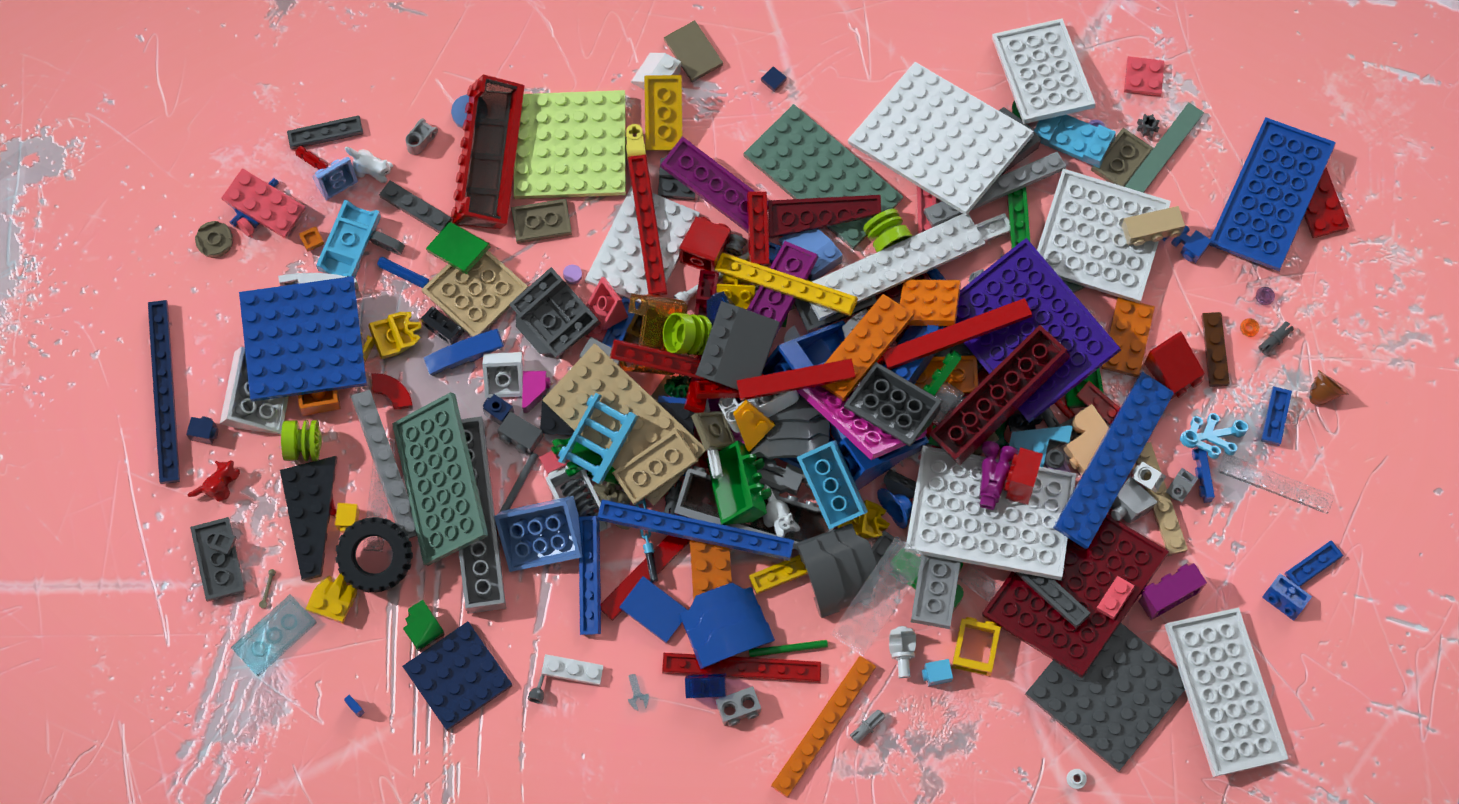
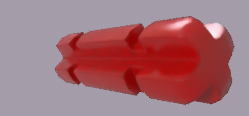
M299 146L295 151L296 156L301 159L303 158L305 162L314 168H318L317 170L328 167V163L320 160L319 157L310 151H306L302 146Z

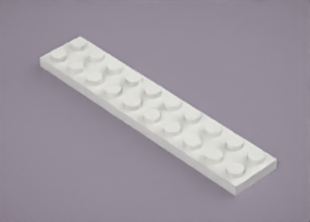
M969 213L967 215L961 214L812 282L856 296L858 298L856 304L977 250L985 245V241ZM810 303L819 321L838 313Z

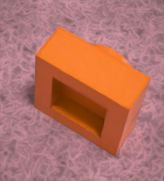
M316 226L299 233L307 252L324 245Z

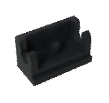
M433 306L420 318L424 327L449 345L454 344L465 332L461 326H458Z

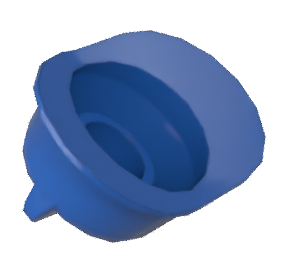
M880 488L877 491V498L880 504L887 510L886 512L892 517L898 527L906 528L911 517L912 502L904 495H893L888 490Z

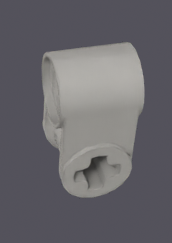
M421 118L405 138L408 152L412 155L420 154L436 137L438 128L432 127L426 123L424 118ZM412 142H418L416 145H411Z

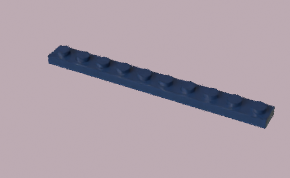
M161 300L148 302L159 482L160 484L180 482L169 309L168 301Z

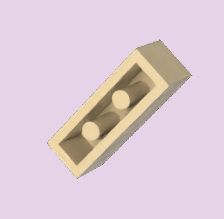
M1179 206L1124 218L1122 223V229L1128 246H1140L1151 240L1152 242H1157L1168 236L1171 238L1178 237L1185 228Z

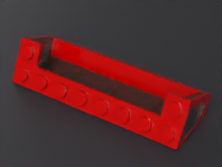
M483 74L469 86L467 91L469 102L465 107L467 118L463 123V130L465 132L460 143L462 154H460L458 159L460 170L456 175V183L458 185L453 196L455 207L451 211L453 224L502 229L507 225L525 85Z

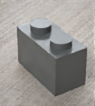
M509 412L497 430L501 441L506 444L512 443L523 454L527 452L531 455L544 437L541 429L512 412Z

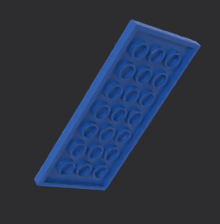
M1265 117L1210 238L1212 241L1209 246L1280 272L1336 142Z

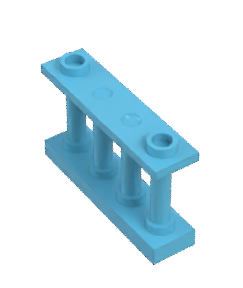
M595 393L594 396L591 395L586 404L588 408L567 446H563L560 450L558 462L565 464L568 459L591 472L594 476L592 481L602 484L639 416L633 412L624 415L600 402L602 395ZM595 408L620 421L622 426L619 432H614L592 420L590 417ZM587 425L609 437L613 442L610 448L604 449L581 436L585 426ZM576 442L601 455L603 461L600 466H595L571 453Z

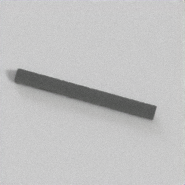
M531 453L500 512L511 508L538 458L536 453Z

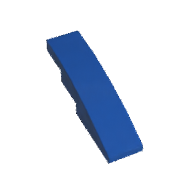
M494 329L454 343L423 358L429 374L433 376L447 368L453 369L467 361L474 362L482 358L484 354L492 353L504 347L498 329Z

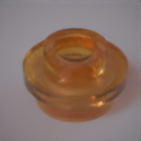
M1247 318L1242 321L1240 330L1243 335L1253 337L1259 332L1260 327L1255 319ZM1246 326H1251L1253 330H1247Z

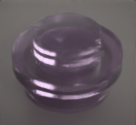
M1261 287L1257 290L1255 297L1261 305H1269L1274 301L1275 294L1271 288Z

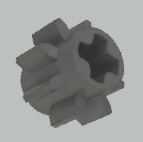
M1144 114L1143 120L1138 119L1137 121L1139 125L1137 131L1143 134L1142 137L1149 135L1153 137L1154 132L1158 133L1159 131L1157 125L1160 120H1156L1154 114L1148 116Z

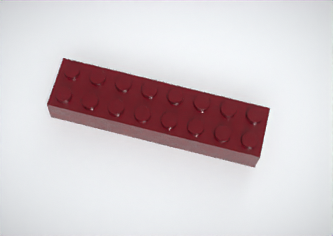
M1039 325L929 435L960 466L1070 358L1068 350Z

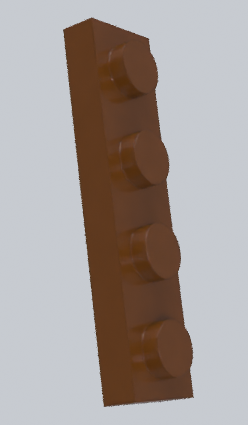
M1202 313L1209 387L1229 386L1222 313Z

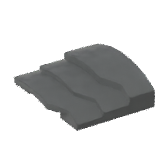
M552 267L509 304L517 313V329L539 354H553L556 359L601 323Z
M799 396L796 403L768 417L774 422L775 426L751 449V454L768 459L797 458L829 443L830 422L805 398Z
M852 524L796 543L801 561L806 567L815 595L813 598L821 618L838 613L841 609L875 597L873 588L880 579L876 560L870 542L856 535Z

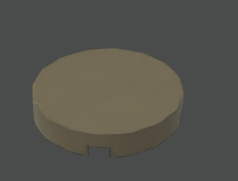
M210 221L200 226L197 235H195V243L201 254L211 258L221 257L232 247L233 235L226 224L219 223V221Z

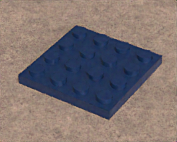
M468 621L402 666L446 731L513 686Z

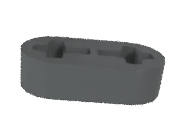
M374 231L369 239L373 244L396 255H401L405 248V245L399 240L379 231Z

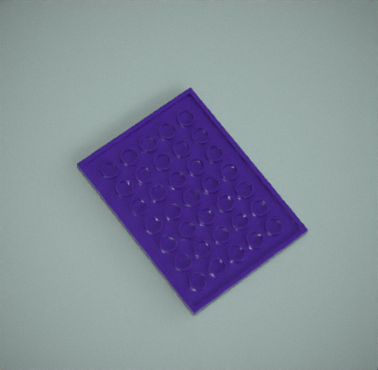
M1025 238L960 290L956 323L1025 298L1032 312L1031 318L964 342L989 374L1039 325L1068 350L1070 358L1018 408L1030 423L1119 353L1121 349L1030 241Z

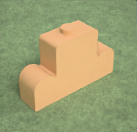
M1092 404L1072 419V429L1076 433H1081V435L1068 443L1063 449L1070 459V465L1075 470L1077 469L1081 476L1109 429Z

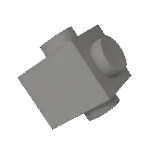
M1181 468L1166 493L1172 499L1182 503L1198 478Z

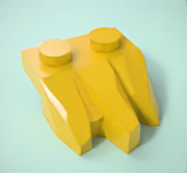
M411 312L390 314L387 319L369 323L368 327L381 359L403 353L420 339V336L414 333L420 331L421 322H410Z
M865 500L864 504L868 511L867 513L838 525V528L852 524L856 535L863 538L883 536L881 531L886 530L890 523L881 517L886 513V509L874 502Z
M339 574L335 581L329 575L313 590L306 611L344 623L349 608L353 606L357 596V589L353 588L351 584L346 585L342 574Z

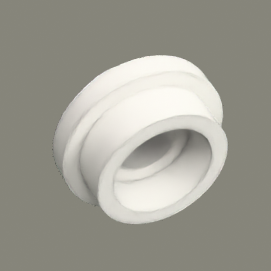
M1073 769L1067 774L1066 781L1071 788L1081 789L1086 784L1087 777L1082 770ZM1073 776H1079L1080 781L1075 782Z

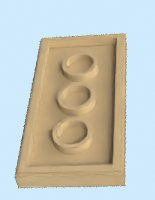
M676 428L612 473L635 505L699 460Z

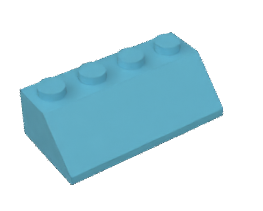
M836 440L797 457L829 529L868 512Z

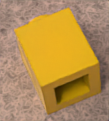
M338 503L335 526L341 533H344L348 526L359 520L360 509L357 504Z

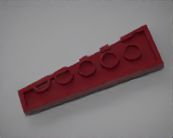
M881 195L768 200L769 237L775 238L874 217L882 212Z

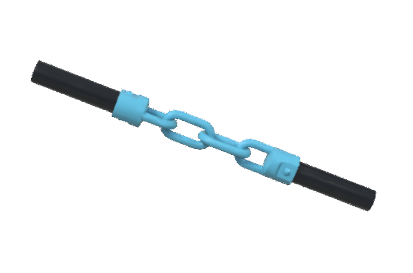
M645 498L635 504L636 507L643 504L644 508L647 509ZM640 529L641 537L646 540L643 549L647 558L650 580L652 583H655L659 580L654 559V545L649 543L651 531H648V534L645 533L644 536L643 530Z

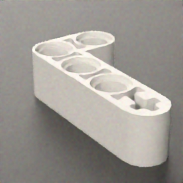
M797 390L747 400L767 417H770L796 403L799 399V393ZM721 398L719 406L728 424L734 432H740L733 412L743 402L738 404L735 398Z

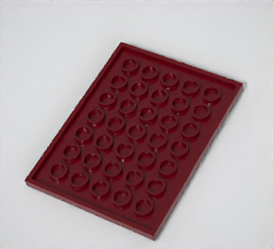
M1107 514L1087 549H1084L1071 539H1067L1063 576L1061 580L1054 579L1090 612V617L1077 629L1013 571L982 612V616L1083 678L1168 556L1169 551L1123 523L1114 520ZM1119 576L1135 585V588L1113 620L1097 611V606L1116 577Z

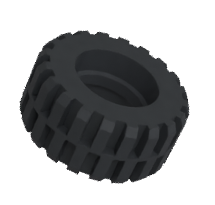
M371 517L354 522V524L345 529V532L338 539L339 544L336 545L337 557H335V561L338 563L339 573L344 576V580L347 583L353 585V588L363 590V592L376 593L395 587L406 577L412 565V544L407 537V533L397 523H393L386 518ZM370 536H378L385 539L392 548V561L389 567L380 573L364 571L356 560L358 545Z

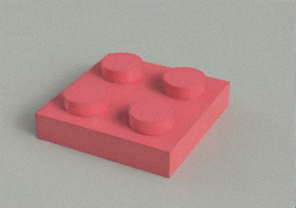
M1128 56L1124 92L1161 97L1164 60Z

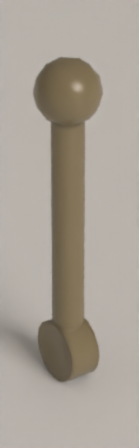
M274 569L268 571L269 578L263 600L259 603L262 609H265L268 605L266 600L272 578L276 574Z

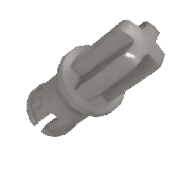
M876 710L867 720L861 721L862 724L850 734V737L859 744L870 732L873 733V729L885 719L884 713L881 710Z

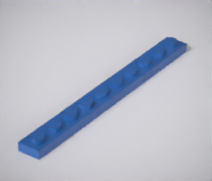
M607 500L601 501L597 516L599 521L790 561L794 540Z

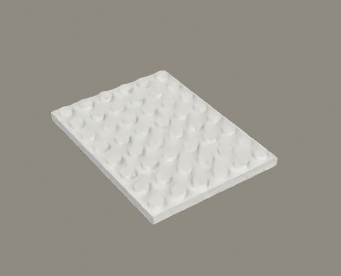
M914 62L849 137L848 144L962 214L967 215L1033 137L1034 131Z
M923 445L905 552L1056 580L1062 579L1068 538L1055 530L1053 526L1074 491L1076 473L1039 467L1028 505L1005 499L1008 491H1004V484L995 509L989 510L979 506L982 461L986 457L971 454L959 466L943 449Z

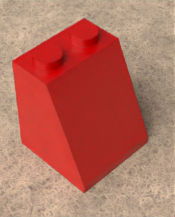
M695 217L679 247L680 263L699 270L716 272L715 267L721 254L725 251L726 244L729 242L731 229L725 224L713 223L708 218Z
M1181 331L1150 350L1144 362V365L1154 378L1173 391L1174 394L1171 399L1176 396L1178 398L1182 397L1187 393L1188 388L1191 386L1195 388L1203 382L1202 378L1205 373Z

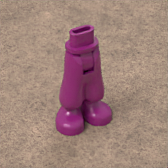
M985 441L982 444V451L986 458L982 461L979 506L994 510L996 503L999 502L1009 474V462L1013 460L1014 453L1018 454V450L1012 446L1002 447L999 454V462L997 463L996 457L999 452V445L992 441Z

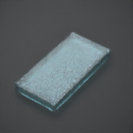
M289 594L237 641L231 649L259 676L317 622Z

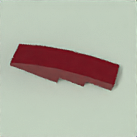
M700 270L694 314L708 317L713 326L719 272Z

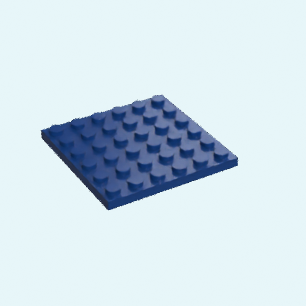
M354 276L239 292L251 402L367 386Z

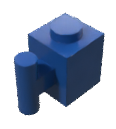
M1185 225L1183 233L1175 237L1171 244L1175 247L1180 242L1184 244L1180 253L1187 261L1196 264L1208 249L1212 240L1197 230L1191 237L1188 236L1187 233L1190 231V228Z

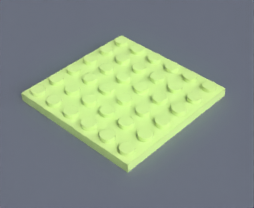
M625 90L523 95L514 165V199L626 195Z

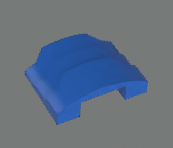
M734 583L720 586L695 596L690 609L679 613L700 669L775 641L752 587L743 589Z

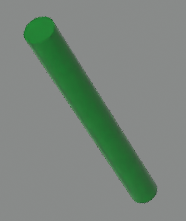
M827 640L750 649L749 657L828 648Z

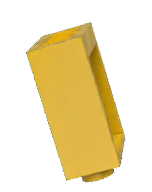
M972 617L962 618L951 668L990 677L1001 627L996 626V623L990 621L981 623ZM965 627L994 633L988 663L959 657Z

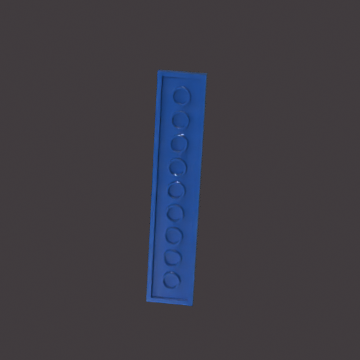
M1143 371L1139 374L1053 526L1055 530L1084 549L1089 547L1174 394L1172 390Z

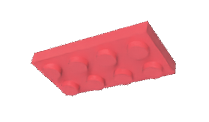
M243 168L221 197L222 201L283 238L287 237L306 209L301 203Z

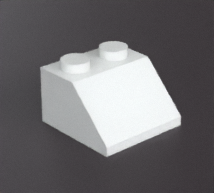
M649 53L631 80V83L644 90V76L679 75L681 72V61L666 53Z
M522 352L484 354L482 365L485 398H491L493 394L498 397H522Z

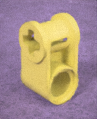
M631 124L626 129L627 159L631 156L646 154L643 130L640 125Z

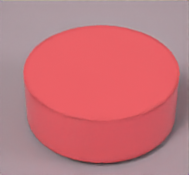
M242 217L237 221L238 227L246 236L254 233L253 226L246 218Z

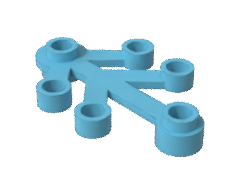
M1210 413L1204 432L1198 434L1197 431L1201 428L1203 419L1199 416H1194L1190 422V430H1186L1181 434L1180 441L1188 448L1198 447L1207 451L1208 456L1212 459H1217L1221 453V449L1218 446L1224 448L1227 455L1232 456L1237 451V445L1220 439V437L1230 435L1242 437L1248 430V424L1243 420H1236L1232 427L1213 431L1220 417L1216 413ZM1207 440L1218 446H1211L1203 441Z

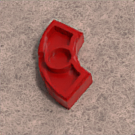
M371 373L374 394H382L388 397L392 402L394 410L413 408L410 394L400 381L386 374Z

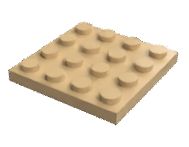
M487 251L467 274L447 264L421 291L457 325L461 326L468 335L473 337L484 333L511 307L509 304L525 291L528 286L491 252Z

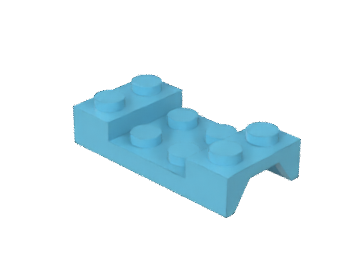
M1067 114L1039 120L1034 129L1035 133L1041 138V144L1097 168H1100L1107 149L1116 137V131L1102 125L1095 127Z
M344 199L316 264L318 271L346 277L354 276L355 278L360 268L359 262L371 234L376 230L380 221V211H367L356 207Z

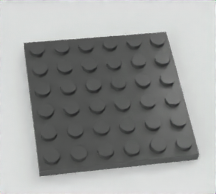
M1120 623L1083 678L1057 662L1052 661L1024 695L1114 770L1119 772L1185 691L1179 670L1125 625Z

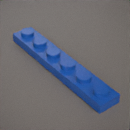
M597 516L579 517L582 557L579 558L580 635L601 634L600 521L597 520Z

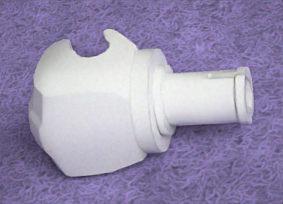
M898 626L892 629L889 634L891 658L898 661V678L911 677L909 660L915 658L916 633L914 629L907 626Z

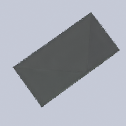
M889 469L883 479L887 490L893 495L901 494L909 499L914 498L916 481Z

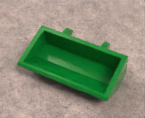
M736 441L719 451L723 476L714 479L712 476L709 458H707L721 525L749 523L767 514L764 500L771 497L772 492L770 488L762 491L764 486L759 481L762 475L757 472V470L762 469L765 465L763 458L755 461L757 459L756 455L751 454V451L747 450L744 443Z

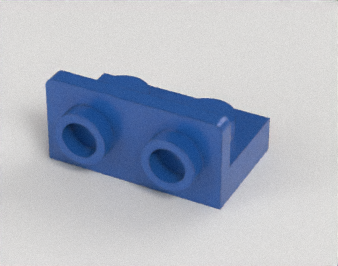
M1279 573L1262 598L1290 619L1295 620L1312 596Z

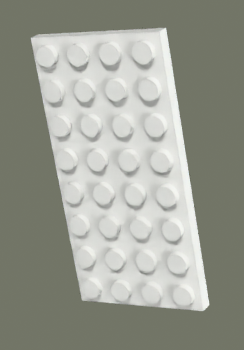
M1234 608L1165 624L1213 778L1288 760L1289 758L1240 609Z

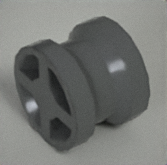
M731 234L729 236V243L725 246V251L734 256H742V249L746 246L747 240L742 236Z

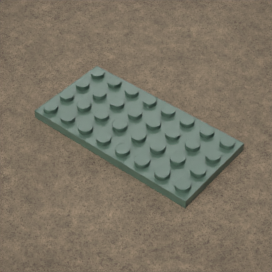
M795 104L743 153L747 160L793 199L881 195V211L883 212L888 209H894L904 197ZM873 217L827 226V228L854 250L866 238L867 235L863 227Z
M450 392L392 423L423 565L427 566L488 536L456 395Z

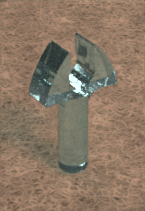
M630 674L628 678L633 697L628 699V703L639 712L636 702L640 698L644 702L646 710L649 703V693L642 694L636 674Z

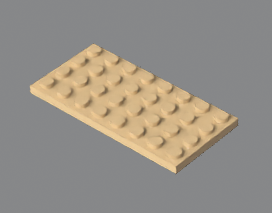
M595 343L542 399L574 431L588 408L586 405L591 395L594 396L595 393L602 395L600 402L624 415L629 412L638 415L639 418L612 465L615 470L676 428L697 459L705 452L703 444ZM595 408L590 417L614 432H619L622 426L620 421ZM587 425L581 433V436L604 449H609L613 443L609 437ZM687 469L648 495L646 499L655 506L687 472Z

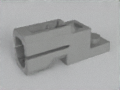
M758 458V460L763 458L765 462L764 467L757 470L762 475L759 481L763 486L768 485L771 490L780 492V494L787 492L797 496L802 483H805V486L810 488L802 469L789 463L786 468L777 466L774 459Z

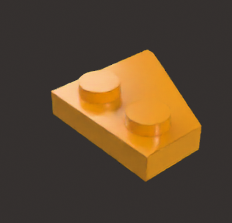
M747 399L733 412L749 452L775 426L771 419Z

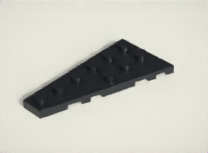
M337 456L280 470L302 581L321 577L323 573L324 551L328 535L327 528L330 520Z

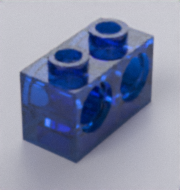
M726 673L686 675V698L726 697Z

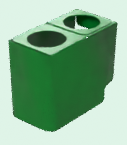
M424 600L408 608L409 616L405 618L407 626L403 627V630L417 651L422 650L445 635L442 627Z

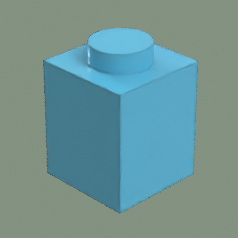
M949 659L925 663L922 677L924 681H927L928 686L952 682L953 675Z

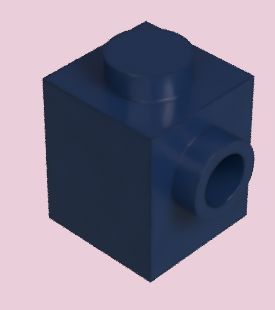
M495 394L491 398H487L483 404L484 415L499 425L502 424L509 412L514 413L513 406Z
M191 417L186 435L191 441L212 445L214 439H217L219 429L213 419L209 417Z

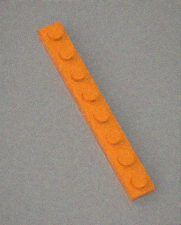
M862 656L858 657L771 784L772 788L788 798L876 669L874 664Z

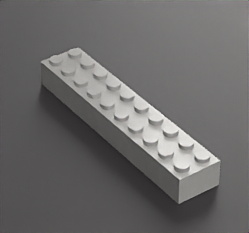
M482 416L461 419L488 531L487 537L459 550L465 609L467 614L507 609L497 526L494 517L495 509L484 422Z

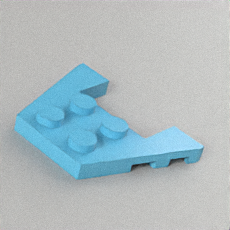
M1073 426L1012 432L1009 446L1016 448L1018 454L1020 447L1042 453L1040 467H1043L1049 440L1068 444Z

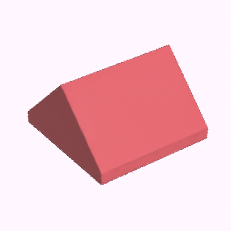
M601 277L586 306L601 322L599 327L602 330H606L626 319L628 315L620 297L606 278Z

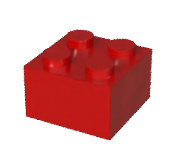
M1021 447L1019 454L1014 453L1004 491H1008L1005 499L1026 505L1029 504L1042 460V453Z

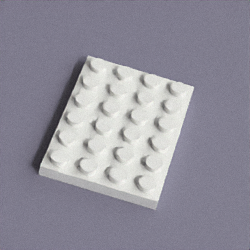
M1063 18L992 34L993 43L1023 124L1095 108L1096 103Z
M631 186L585 278V282L596 287L601 277H605L619 297H626L638 303H641L643 300L656 307L661 296H648ZM652 193L667 285L679 260V247L695 217H700V212Z

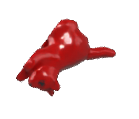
M232 460L228 462L215 461L217 470L206 478L202 486L189 492L187 496L195 497L205 493L219 502L228 499L230 496L228 484L239 477L240 469H234V461Z

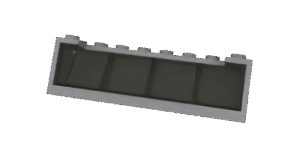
M693 466V469L688 468L674 513L692 519L721 524L710 475L706 473L705 469ZM772 490L777 500H781L788 505L792 518L800 526L799 531H789L783 537L794 540L793 549L798 550L796 545L798 542L835 529V527L828 528L820 508L817 507V503L806 500L804 504L798 502L799 498L788 495L787 498L779 496L780 492ZM768 499L764 500L765 506L768 504ZM763 516L749 523L725 525L777 536L774 526L767 527L764 524Z

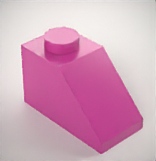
M523 371V413H529L542 400V395H547V389L551 387L550 377H547L546 371Z

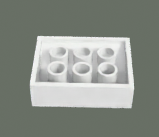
M242 346L234 352L220 424L237 429L281 434L289 397L251 402L245 347Z

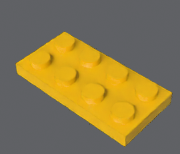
M646 75L644 76L645 150H672L682 137V76Z

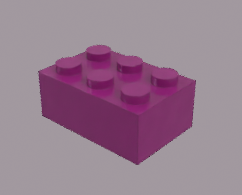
M1195 563L1189 566L1184 564L1177 569L1178 572L1174 575L1169 573L1162 577L1158 584L1151 583L1144 588L1145 591L1141 593L1142 596L1138 602L1151 621L1202 591L1207 582Z

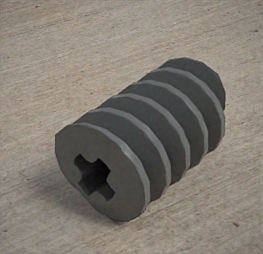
M582 478L573 479L560 487L563 490V496H574L579 517L594 516L596 514L594 510L597 508V505L590 506L593 498H586L590 492H583L586 485H579L583 481Z

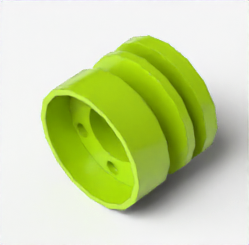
M893 208L877 214L863 227L865 234L868 235V239L874 241L873 247L876 252L912 237L907 226L902 225L903 220L899 216L898 211Z
M672 313L668 316L663 328V342L667 351L677 354L703 355L712 329L710 320L704 315Z
M284 420L281 430L283 460L298 461L300 452H302L304 461H308L310 455L312 461H318L322 446V436L318 420H312L311 425H309L308 420H305L302 429H300L297 420Z

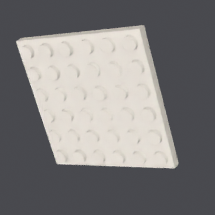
M1063 169L1037 251L1062 280L1140 303L1159 241L1152 242L1151 240L1140 246H1128L1122 229V223L1124 218L1169 208L1171 201Z

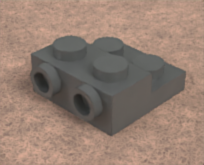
M661 158V160H660V165H661V163L664 161L665 158ZM660 167L659 196L668 199L695 200V193Z

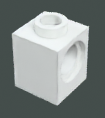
M1144 462L1136 466L1133 471L1134 476L1132 477L1155 493L1166 478L1163 473ZM1151 472V478L1144 481L1145 473Z

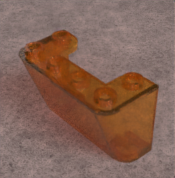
M631 293L628 312L643 315L639 345L667 351L663 342L664 324L672 313L687 314V304L683 300L660 295ZM637 299H640L642 302V306L639 310H637L635 307V302ZM620 361V367L624 371L660 375L675 374L636 364L627 366L626 362Z

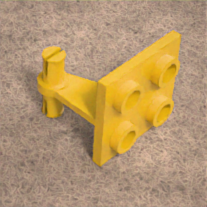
M723 275V283H734V285L717 284L716 315L721 301L747 310L755 296V285H738V283L749 284V282Z

